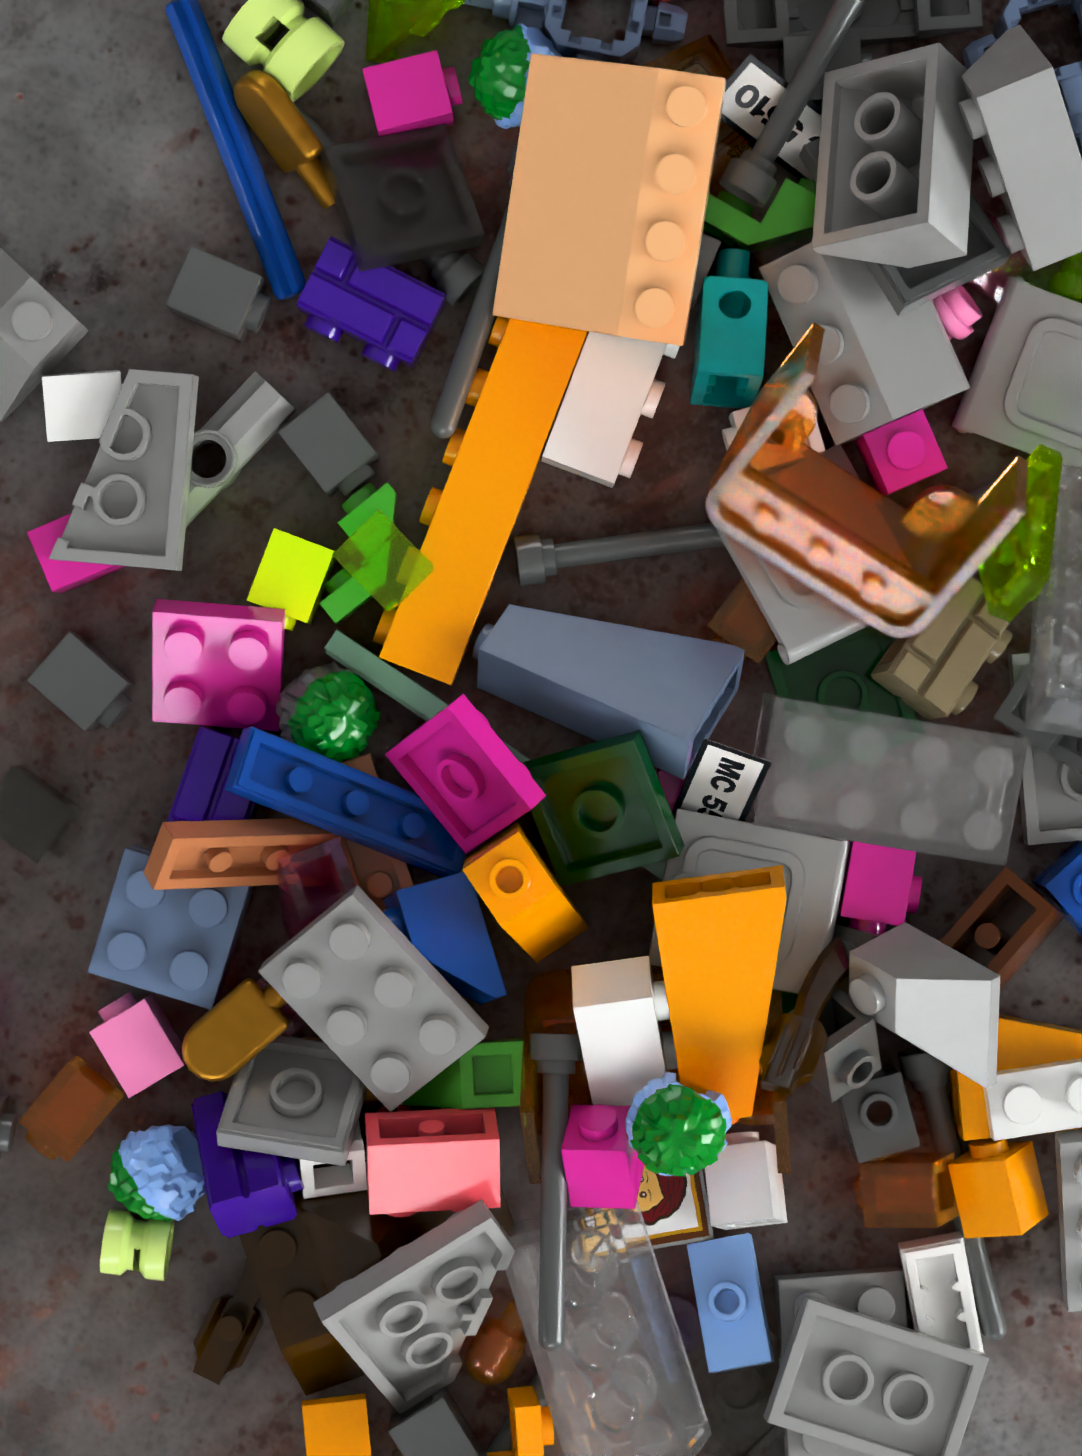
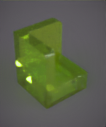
M380 509L332 554L389 613L403 602L434 569L432 563L399 531Z

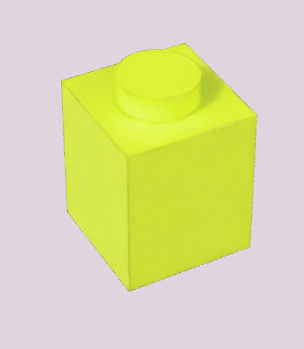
M274 528L247 601L261 607L285 609V629L292 632L297 620L311 625L325 590L323 586L328 582L338 554L334 550Z

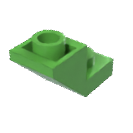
M786 178L762 222L750 217L753 208L738 197L724 191H720L717 198L709 194L703 232L732 249H743L750 252L812 236L816 183L806 178H800L797 184Z
M370 482L341 505L347 515L337 523L369 561V564L359 570L352 562L324 584L323 587L330 595L321 601L320 605L338 625L389 584L398 495L388 482L378 490Z
M524 1038L481 1040L400 1105L452 1109L527 1106Z

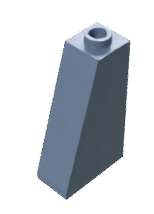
M511 604L507 606L495 626L488 623L483 627L473 648V658L478 660L477 688L596 741L640 730L653 766L683 780L694 762L703 739L710 737L739 689L745 654L744 649L731 644Z

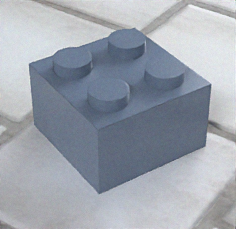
M137 845L125 848L88 973L211 1009L220 1001L254 886L153 890L143 873L152 850Z

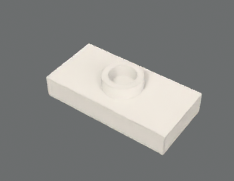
M961 1232L899 1242L898 1248L913 1329L984 1353Z

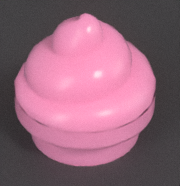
M962 285L932 299L950 340L953 338L963 340L974 332L972 324L982 317V312Z

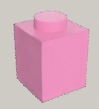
M130 991L98 1011L104 1022L97 1025L89 1033L128 1098L185 1065L182 1054V1042L152 993L137 1002Z

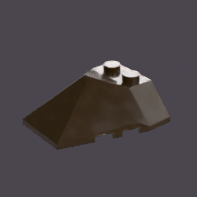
M361 1133V1137L363 1139L366 1163V1140L365 1134ZM325 1163L313 1165V1168L316 1169L337 1165ZM500 1184V1208H489V1210L506 1231L516 1250L512 1258L513 1260L524 1251ZM302 1190L293 1192L297 1208L295 1219L269 1227L259 1225L257 1230L239 1235L280 1351L306 1396L366 1375L323 1325L313 1302L333 1291L342 1282L356 1277L387 1258L399 1247L413 1242L444 1223L456 1212L451 1210L417 1212L408 1217H392L387 1214L369 1215L368 1190L303 1199Z

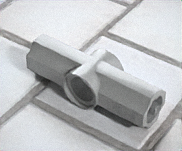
M256 371L199 431L194 432L186 527L222 489H226L236 481L241 473V469L297 411ZM211 443L220 444L225 450L227 458L224 469L215 477H201L196 471L194 464L197 452L204 445Z

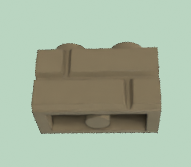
M955 567L938 572L924 593V599L918 602L870 675L873 680L893 695L899 696L905 704L924 718L929 720L948 717L950 713L958 715L969 705L978 690V684L972 680L984 661L988 664L994 662L1010 643L1012 633L1006 628L1016 614L1015 609L995 593L986 590L982 583L963 569Z

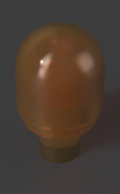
M511 1299L500 1319L489 1318L486 1324L480 1326L466 1351L465 1364L470 1376L478 1383L492 1386L504 1382L513 1373L523 1356L527 1339L521 1332L533 1313V1310L523 1302Z

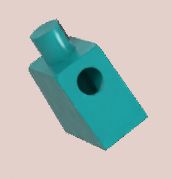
M730 248L719 250L716 253L715 276L703 277V286L697 304L689 403L691 405L741 409L754 406L764 377L769 286L768 282L764 280L753 279L754 254L750 251Z

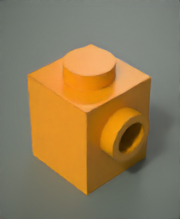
M992 1138L973 1140L968 1144L969 1151L948 1164L964 1238L1023 1235L1049 1215L1033 1141L1008 1143L1007 1139L994 1141Z

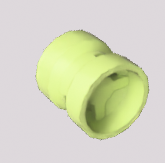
M110 1209L106 1219L101 1246L100 1272L120 1276L127 1270L139 1271L145 1279L165 1281L172 1251L174 1219L167 1222L153 1218L140 1220L135 1219L129 1211Z

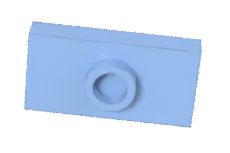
M744 1233L687 1244L708 1371L710 1373H717L775 1362L752 1235Z

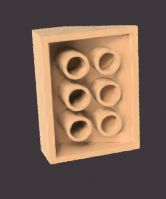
M531 53L492 315L679 346L685 345L726 88L725 78L663 68Z

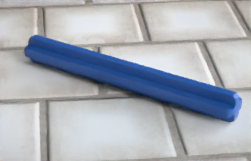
M174 0L166 5V14L273 294L278 300L297 296L302 293L306 280L243 115L237 107L233 89L198 0Z

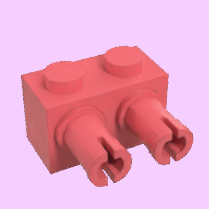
M383 1105L376 1113H365L369 1215L387 1214L392 1217H408L417 1212L447 1210L459 1212L481 1199L488 1208H500V1138L495 1107L476 1109L440 1108L413 1111L409 1105H399L398 1111L390 1112Z

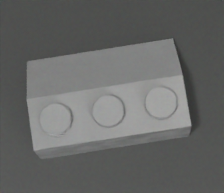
M1017 25L1008 29L961 76L969 99L959 102V108L972 140L982 137L988 157L979 160L978 165L990 196L993 198L1001 195L1007 214L998 217L997 222L1005 245L1011 254L1021 251L1032 270L1035 271L1082 252V158L1053 66L1022 26Z
M940 43L825 72L812 249L818 254L905 268L967 256L973 140L968 133L959 108V102L969 99L961 77L967 69Z
M812 242L759 267L764 281L768 282L769 293L836 446L856 440L867 432L918 410L930 407L970 388L933 300L898 316L864 261L818 254L812 249Z

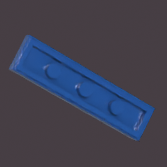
M251 726L243 729L224 788L225 791L440 877L461 872L466 856L465 852L416 793Z

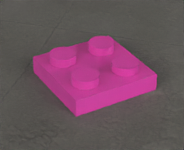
M156 599L152 612V721L242 729L252 726L260 730L279 731V716L276 713L277 702L280 699L279 695L283 692L285 609Z
M464 694L423 723L385 754L465 854L529 812L547 796L534 781L527 767L516 759L491 728L487 718L480 711L476 710Z

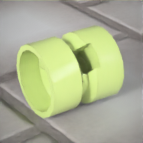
M248 0L226 28L222 37L223 43L248 66L261 64L264 67L263 72L273 77L282 86L292 102H295L304 96L333 65L345 45L344 40L320 17L306 19L303 16L305 6L301 0ZM287 27L290 31L273 48L270 44Z

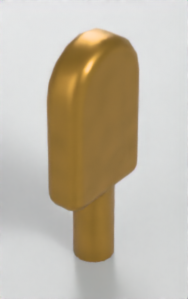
M260 70L248 71L242 75L234 85V98L241 114L280 169L285 173L296 170L324 210L341 199L344 194L317 157L323 150L321 141L285 90L273 77Z
M251 978L243 980L197 1020L185 1034L182 1054L189 1071L198 1078L211 1082L225 1080L236 1074L288 1028L289 1020L280 1010L287 1002L270 984L262 989Z

